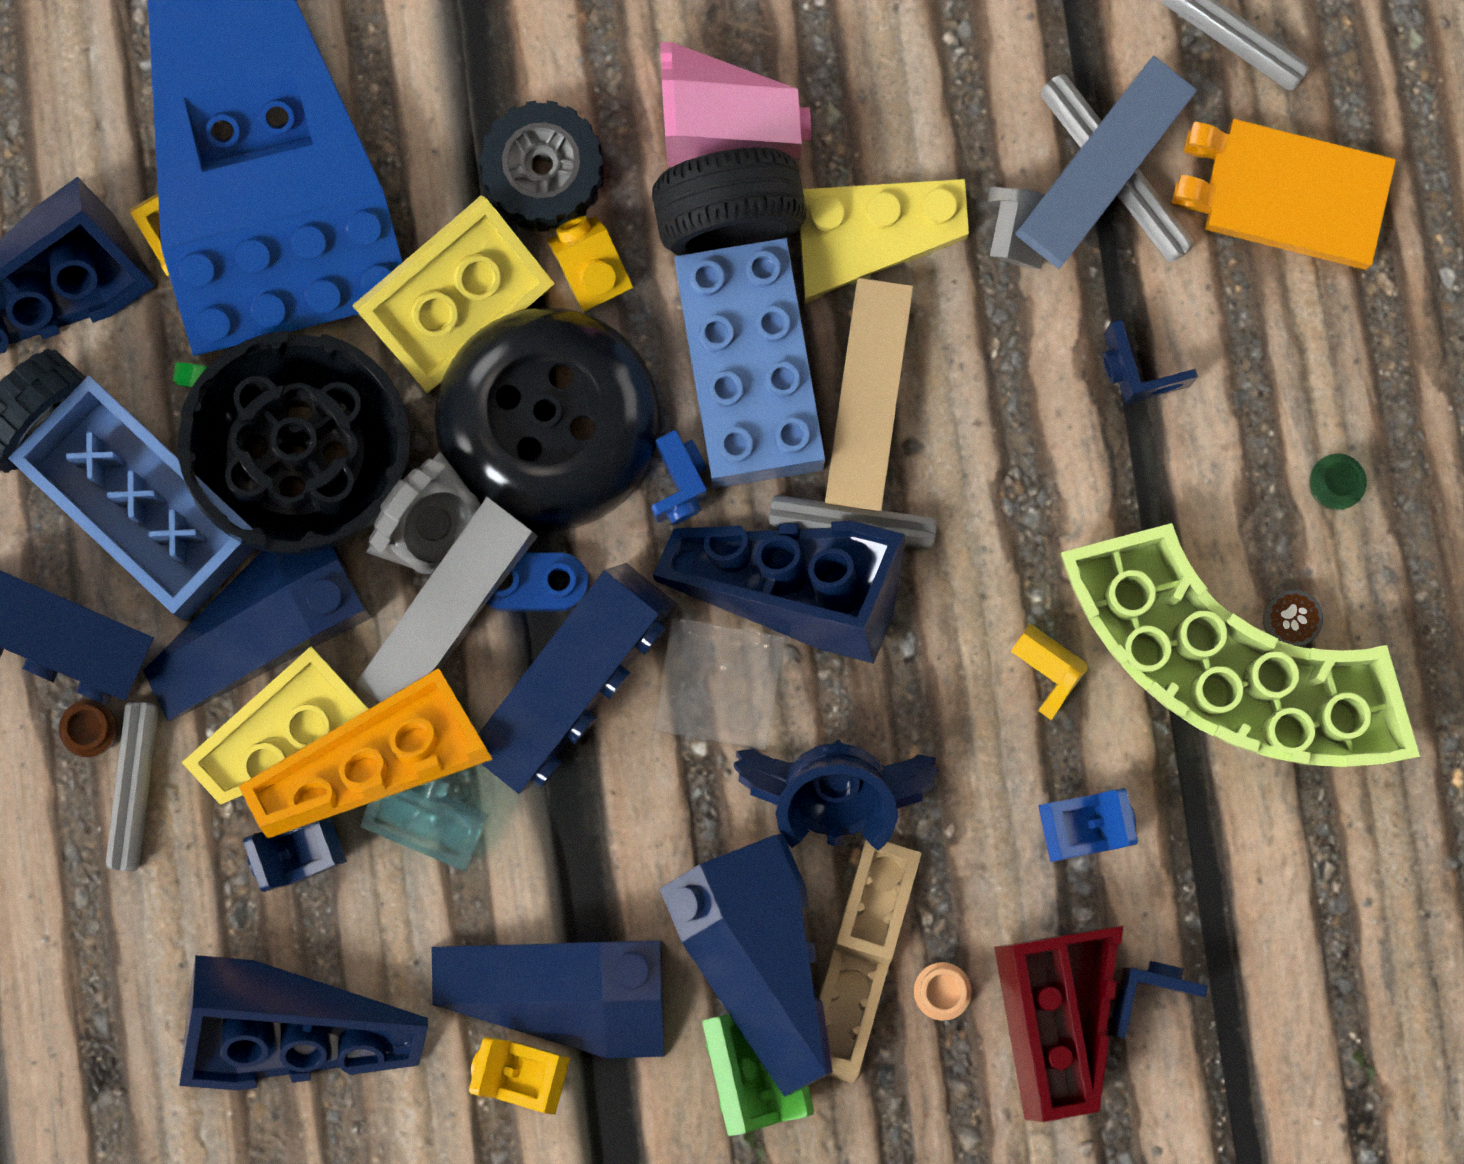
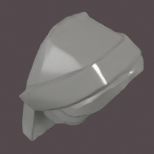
M441 452L433 460L427 459L419 469H413L404 480L397 482L380 506L381 512L375 520V529L369 538L371 545L366 553L413 568L422 574H432L480 507L478 498L470 492Z

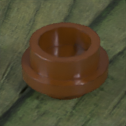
M82 700L74 703L63 713L59 723V735L63 745L71 753L81 757H96L105 753L113 745L118 732L117 720L113 712L106 705L94 700Z

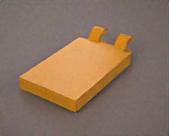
M1233 119L1229 124L1227 133L1210 124L1193 123L1192 129L1187 132L1183 153L1214 160L1210 181L1207 183L1197 177L1181 175L1179 183H1175L1170 205L1208 214L1205 230L1363 270H1367L1372 266L1396 159Z

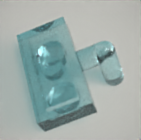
M453 773L428 782L424 787L419 785L368 803L360 827L466 872L474 857L489 814L446 796L451 780L455 775Z

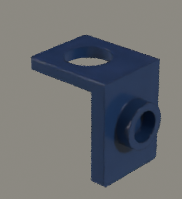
M1123 320L1111 322L1104 332L1109 349L1103 351L1105 371L1111 384L1119 383L1125 405L1188 388L1198 378L1196 369L1141 383Z
M1149 961L1148 971L1124 967L1109 1035L1123 1039L1126 1038L1137 982L1199 997H1206L1208 986L1182 980L1184 968Z

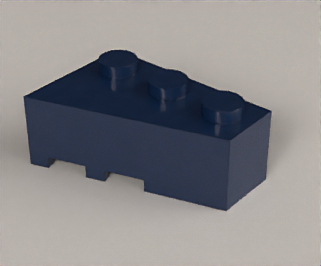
M0 570V657L4 649L22 656L26 660L21 669L53 683L58 672L80 682L75 692L104 705H108L112 695L125 701L154 637Z

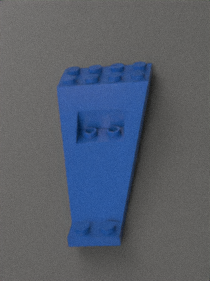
M147 0L161 250L193 356L236 346L246 340L264 334L281 331L291 332L358 315L359 313L352 305L403 261L383 187L297 0ZM282 107L288 113L287 121L282 125L271 124L266 118L269 109ZM225 120L233 126V134L226 139L217 138L211 129L213 124L217 121Z

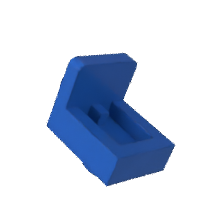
M674 430L655 441L657 451L679 492L651 506L652 514L657 523L669 518L672 525L688 520L701 512L702 508L699 503L707 499V489L699 476V473L707 470L704 460L694 441L691 439L682 443L677 431Z
M1125 788L1038 805L1050 862L1133 846L1138 843L1135 829L1136 815L1133 807L1130 805L1128 792Z

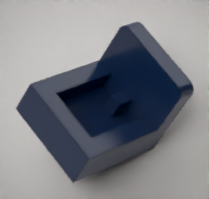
M331 817L271 838H267L263 832H259L243 839L248 855L249 869L256 878L262 892L294 885L347 862Z

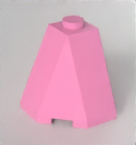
M660 42L668 167H673L684 161L706 154L740 148H773L785 152L794 159H800L801 141H811L810 107H799L798 89L676 43Z

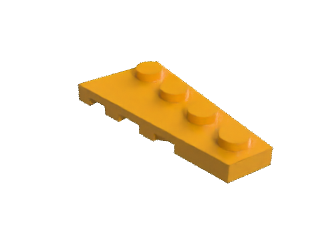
M438 668L238 787L259 828L267 838H271L493 759Z

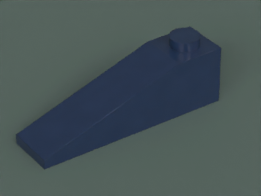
M76 177L34 207L0 239V354L6 352L10 344L40 335L43 340L60 334L61 327L88 318L91 319L92 323L109 318L155 286L153 277L115 215L79 177Z
M337 547L301 555H284L261 551L143 670V673L167 721L171 722L303 654L309 647L312 646L314 648L373 617Z

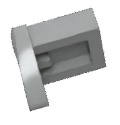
M990 187L987 204L999 207L990 253L991 257L1024 268H1042L1044 257L1018 238L1015 233L1044 194L1029 189Z

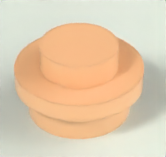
M938 962L927 966L919 973L914 983L913 993L918 1008L925 1015L935 1020L946 1021L958 1017L966 1010L971 1000L972 988L969 978L962 969L951 963Z

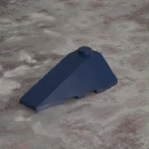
M832 521L831 528L799 529L798 523L779 524V530L745 531L741 526L674 528L653 573V577L656 582L817 649L874 664L894 615L906 539L904 533L854 521Z
M784 834L773 835L701 863L660 888L682 944L783 1096L792 1095L833 1073L823 1002L814 994L810 963L817 962L814 942L807 943L802 911V908L809 907L806 886Z
M662 940L432 947V1005L604 1058L664 1057Z
M195 955L188 999L179 1086L238 1091L257 1088L258 1079L289 1075L291 1082L296 1083L310 1081L311 1072L341 1068L347 1074L354 1075L419 1066L428 1030V1018L255 960Z

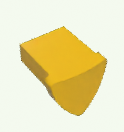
M1029 623L1014 644L1011 652L1056 683L1038 709L1040 713L1052 720L1076 684L1087 672L1088 664Z

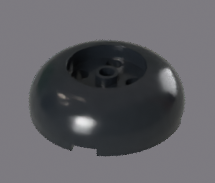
M556 307L519 310L494 320L477 331L459 349L447 368L439 387L435 408V431L439 450L470 492L478 498L480 506L488 497L528 529L534 531H562L577 528L598 520L616 509L634 492L643 480V476L655 452V440L659 438L660 409L657 391L652 376L637 350L624 336L605 322L579 311ZM566 366L572 370L574 378L568 387L556 388L550 383L549 376L556 367ZM508 387L517 389L520 392L521 400L517 407L507 410L498 405L497 395L502 389ZM544 404H548L551 409H556L555 416L546 422L540 421L535 417L538 415L536 409ZM581 417L590 419L595 425L593 435L587 440L574 438L570 432L571 424L574 420ZM529 438L536 439L542 445V453L539 458L530 462L524 461L518 455V446L522 441Z
M287 331L260 335L232 347L213 361L198 377L181 411L182 418L177 446L178 460L182 476L195 503L204 515L225 534L247 546L269 553L284 555L310 554L329 550L352 540L375 523L376 518L381 512V504L397 482L403 480L406 472L410 437L408 419L399 392L389 376L371 357L355 346L329 335L321 334V337L288 335ZM291 407H306L312 410L311 418L308 421L299 417H288L287 414ZM253 438L262 439L268 445L265 455L256 459L251 458L249 452L243 451L247 441ZM339 444L347 448L349 455L344 458H336L331 464L324 458L326 449L331 445ZM294 446H301L306 449L298 455L294 452L286 454ZM196 476L253 529L243 530L230 522L227 516L220 512L205 495L198 484ZM295 479L303 483L305 489L296 497H285L280 494L281 485L287 480Z

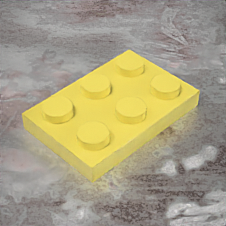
M481 195L352 306L418 385L428 394L442 382L451 361L470 337L494 320L519 310H525L555 283L488 199Z

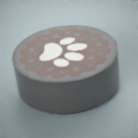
M1288 590L1278 594L1269 601L1263 613V626L1266 633L1278 638L1279 641L1298 647L1313 641L1320 633L1323 625L1321 606L1313 596L1301 590Z

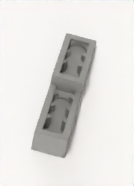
M486 497L356 681V684L377 701L382 702L434 670L441 669L472 629L469 627L471 622L538 536Z

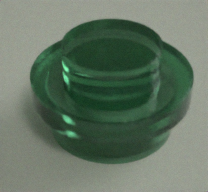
M1340 453L1330 454L1320 459L1313 466L1309 475V489L1313 498L1321 506L1330 510H1345L1352 507L1363 497L1367 486L1366 474L1361 464L1353 457Z

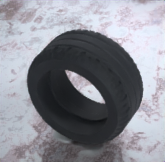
M760 147L740 148L692 158L667 169L659 176L652 188V199L660 240L665 248L679 256L788 238L796 233L806 220L807 209L799 168L794 158L778 149Z

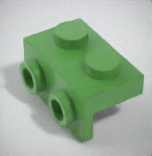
M729 1013L702 1020L706 1037V1048L711 1059L719 1094V1106L724 1116L728 1136L744 1134L780 1122L813 1115L814 1107L809 1086L784 1097Z

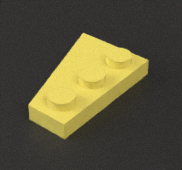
M965 179L802 189L807 209L806 220L800 227L804 302L808 303L823 297V294L851 283L853 285L857 283V278L868 279L872 274L902 262L906 264L966 240L969 235Z
M311 646L181 763L215 800L222 805L243 795L238 787L241 784L362 714L369 708Z

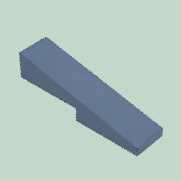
M1153 55L1125 89L1081 149L1067 164L1016 231L1015 235L1056 268L1060 269L1196 93L1197 89Z

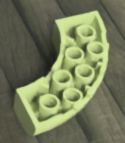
M1172 523L1060 553L1072 589L1087 619L1112 656L1157 701L1194 727L1230 745L1256 754L1304 765L1332 767L1369 766L1420 757L1387 645L1344 651L1308 649L1279 641L1278 638L1255 628L1234 613L1228 612L1207 591L1208 588L1190 565Z

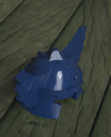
M836 740L832 744L818 745L802 753L795 762L788 763L776 758L773 759L755 749L736 751V757L739 761L734 762V768L739 773V782L750 789V795L777 805L776 817L779 832L784 834L787 844L791 848L804 839L809 829L815 833L827 835V844L834 847L842 844V835L855 834L863 830L861 833L868 843L879 851L893 835L899 817L897 809L923 801V795L934 788V779L939 775V769L933 767L936 764V758L918 754L912 759L901 763L884 766L880 764V761L875 756L862 748L843 744L840 740Z

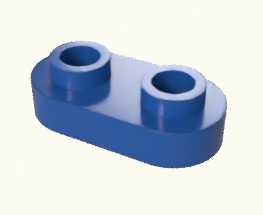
M525 553L510 572L513 575L512 585L506 590H496L486 605L498 611H569L574 609L588 592V574L583 564L570 554ZM557 571L566 572L570 576L568 587L561 591L553 590L549 586L551 575Z

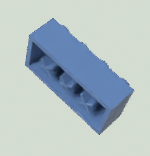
M787 238L674 256L712 489L823 471L825 456Z
M89 375L8 457L13 464L172 614L186 622L256 550L225 534L204 515L186 486L178 457ZM196 476L198 484L205 495L220 512L227 516L230 522L243 530L253 529Z

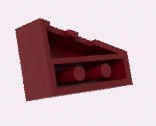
M1124 926L1105 927L994 946L1024 1120L1048 1122L1100 1112L1109 1037H1106L1110 1002L1115 998L1117 981H1113L1117 948L1118 944H1122Z

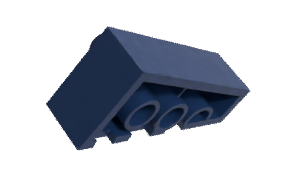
M627 563L604 570L478 733L493 759L482 763V765L517 794L531 787L533 783L541 789L562 763L555 756L568 740L576 744L585 735L597 718L591 712L604 696L610 700L621 689L631 675V672L627 670L629 665L640 652L646 655L666 630V627L663 625L664 622L677 608L678 604Z

